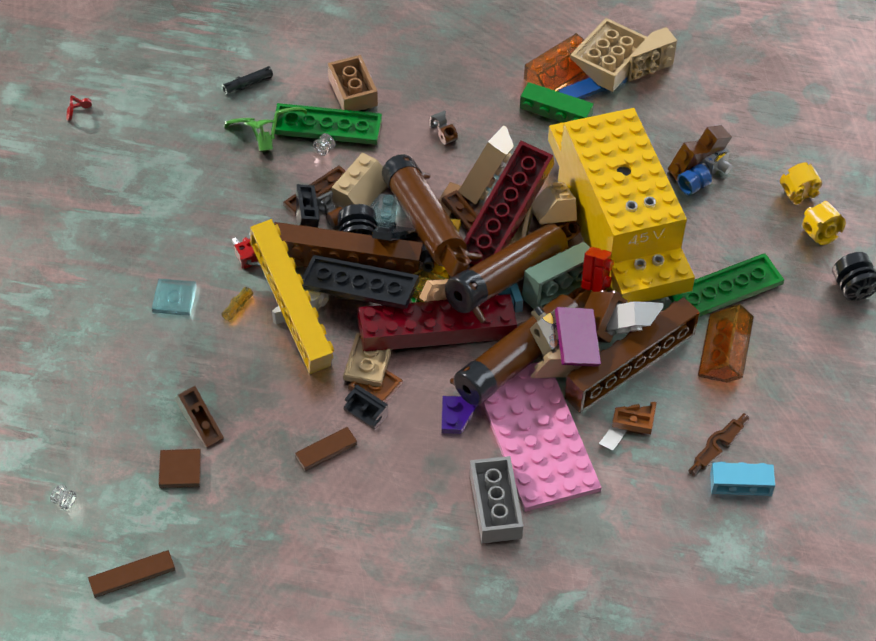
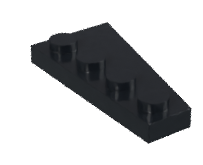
M386 221V223L373 230L372 238L392 241L400 238L404 239L406 235L409 238L417 237L418 234L414 228L396 226L397 223Z

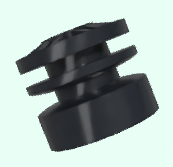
M352 204L341 209L337 215L339 231L372 236L373 230L377 228L376 212L368 205Z
M850 253L840 258L832 267V273L840 285L846 300H863L876 292V270L867 253Z

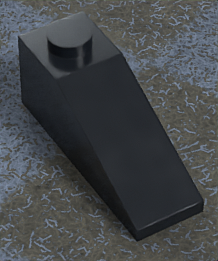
M296 184V225L318 228L320 218L315 186Z

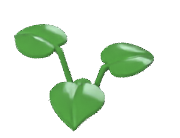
M301 107L281 109L275 111L274 120L252 121L255 118L231 119L225 122L224 128L234 123L244 122V125L252 127L256 141H258L259 151L273 149L272 139H275L274 134L278 116L291 111L307 114V110ZM273 123L271 135L269 131L264 132L263 125ZM256 128H257V129L260 128V133H259V135H258V133H257Z

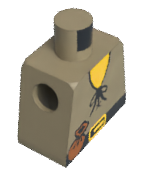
M539 306L531 312L537 322L530 328V331L542 354L545 356L559 346L555 310L546 314L542 307Z

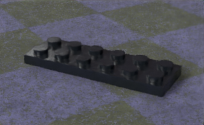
M313 255L302 276L304 283L302 287L306 290L406 310L420 279L419 275Z

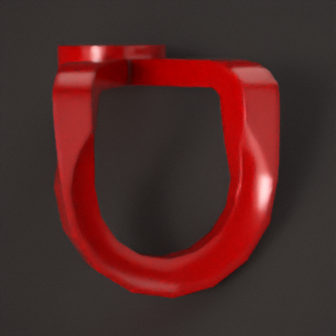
M71 95L70 106L67 108V121L72 120L74 108H90L92 106L91 99L84 98L80 100Z

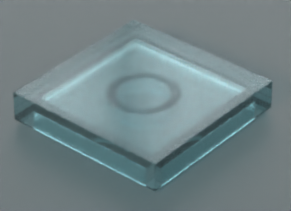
M158 278L152 313L190 316L196 282Z

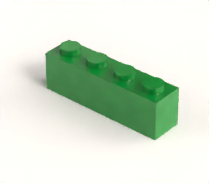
M530 82L527 83L520 96L521 109L564 123L592 117L594 103Z

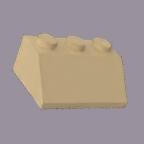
M362 152L332 186V202L342 207L352 204H364L372 207L388 188L382 176L383 166L377 159Z
M555 182L552 185L546 186L533 201L532 212L540 224L576 221V198L566 184Z

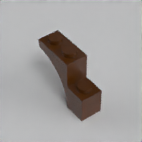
M722 125L707 127L699 140L682 144L667 169L677 180L678 175L690 170L706 157L723 151L732 136Z

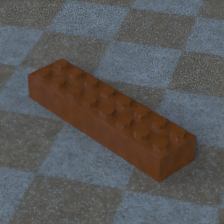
M274 222V225L277 224L281 231L280 238L286 242L289 250L287 254L289 258L292 257L294 259L296 267H308L313 255L419 275L420 279L423 243L399 239L389 241L375 239L371 235Z
M684 297L679 301H674L666 310L659 312L650 326L642 327V331H630L626 337L616 340L611 347L600 351L601 364L599 366H581L577 370H572L567 375L565 399L579 413H582L695 335L700 312Z

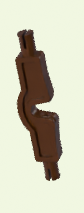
M743 413L738 420L732 419L722 430L714 432L708 438L705 448L695 457V464L688 472L695 476L700 469L706 470L711 463L718 459L723 451L716 443L730 447L736 437L743 431L744 424L749 420V416Z

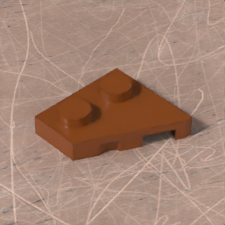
M650 402V406L640 407L639 404L629 407H616L612 427L651 435L657 402Z

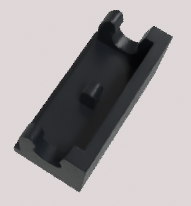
M356 385L345 398L347 403L344 405V410L374 430L388 416V404L359 385Z

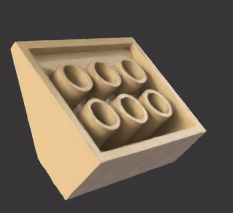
M605 18L575 49L570 58L599 86L613 92L628 76L631 55L647 37Z

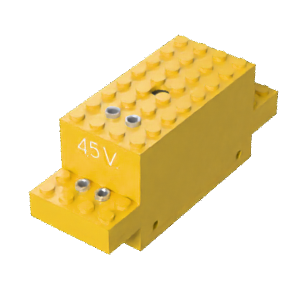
M635 108L550 125L548 142L559 165L558 182L566 184L576 198V222L580 226L581 236L589 247L612 252L611 259L614 260V266L610 271L612 283L605 291L613 290L623 295L622 298L628 301L627 303L647 302L692 291L695 276L682 250L687 218Z

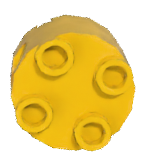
M807 162L797 164L788 169L789 174H783L780 178L782 188L794 205L800 204L806 198H815L820 194L819 189L822 186V180L811 163L809 165Z
M824 201L813 208L806 209L802 223L803 229L817 244L826 245L838 238L836 234L839 231L843 232L846 220L828 201Z

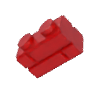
M590 247L585 252L581 284L583 289L600 292V290L605 291L611 286L612 277H610V271L614 266V260L611 259L612 252L596 247Z

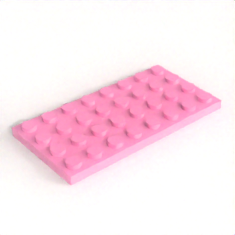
M539 362L528 365L482 403L502 456H511L517 494L524 512L598 493L602 489L556 378L531 377L535 371L534 367Z

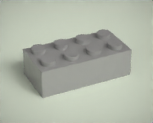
M511 456L470 460L469 474L481 544L522 539L524 526Z

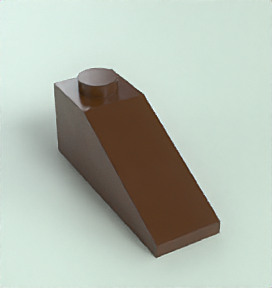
M196 386L185 390L174 398L182 414L205 447L224 438Z

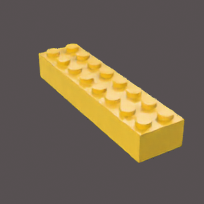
M272 219L250 227V243L310 375L331 366L334 348L331 341H327L325 337L326 330L324 325L318 322L317 318H319L316 308H312L310 304L311 297L307 290L304 291L302 287L304 284L303 279L294 269L296 268L294 259L292 257L289 258L287 254L289 251L288 246L280 238L281 231L277 224L274 225Z

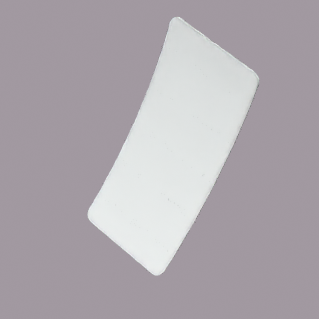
M611 426L599 444L614 450L627 430Z

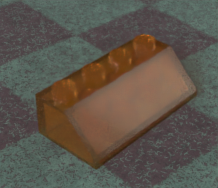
M575 33L525 64L524 80L558 91V89L564 88L586 75L570 58V55L584 39Z
M741 304L709 315L698 372L699 377L726 383L743 378L754 316Z

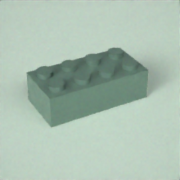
M582 242L525 270L522 299L535 310L539 306L543 308L558 295L568 296L575 289L581 287L584 255L590 247L585 242Z

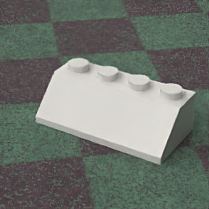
M629 302L616 305L605 331L612 336H615L616 332L618 334L629 333V330L642 331V327L652 324L662 310L663 303Z

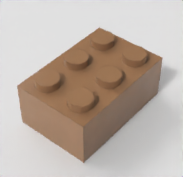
M361 55L327 63L328 78L342 110L359 111L378 106V91Z

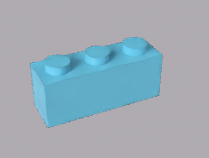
M744 462L712 463L710 471L711 494L772 496L775 488L774 465L765 463L747 464Z

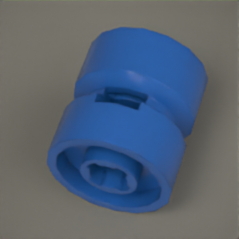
M698 164L678 175L677 182L681 191L690 196L699 191L700 188L710 185L712 176L705 165Z

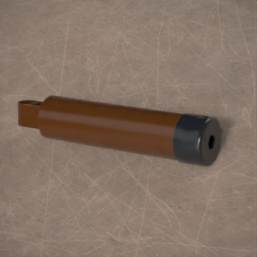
M406 154L393 156L386 161L382 168L383 179L396 197L434 262L444 267L447 273L453 277L467 270L470 260H481V254L467 251L465 241L426 181L431 175L421 172L415 160Z
M567 221L559 227L551 223L545 224L473 267L453 276L445 284V295L449 304L460 313L472 311L480 323L485 322L486 319L479 306L524 279L525 270L529 267H533L558 253L568 250V242L581 231L579 224L576 221Z
M579 287L568 296L558 295L542 309L546 314H549L557 307L584 308L591 290ZM533 315L474 361L464 366L454 375V378L450 379V383L455 386L459 395L466 402L474 406L482 404L500 387L542 355L530 331V328L537 322Z

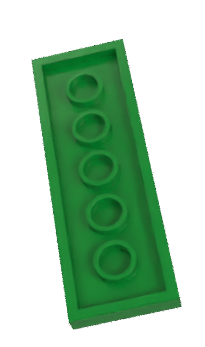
M277 103L275 111L301 107L307 110V114L291 111L278 116L275 129L276 135L378 144L382 122L381 113Z
M766 253L695 279L692 291L668 297L672 303L684 297L700 312V317L783 285L784 278Z

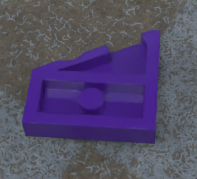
M443 396L441 433L462 434L466 423L472 418L477 406L469 404L461 396Z

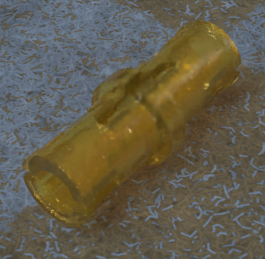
M244 287L236 297L230 300L231 303L221 313L222 317L225 320L231 321L239 310H243L245 303L253 296V291L250 288Z

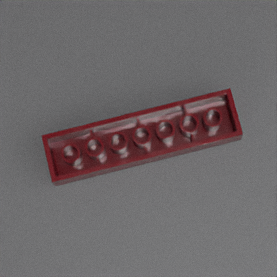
M520 140L464 239L468 252L482 255L481 260H470L467 269L509 246L554 166V155Z
M496 295L482 303L479 308L486 319L483 323H480L472 311L468 313L456 311L449 304L448 300L409 303L406 310L385 305L359 307L358 325L363 352L501 340L517 328L511 295Z

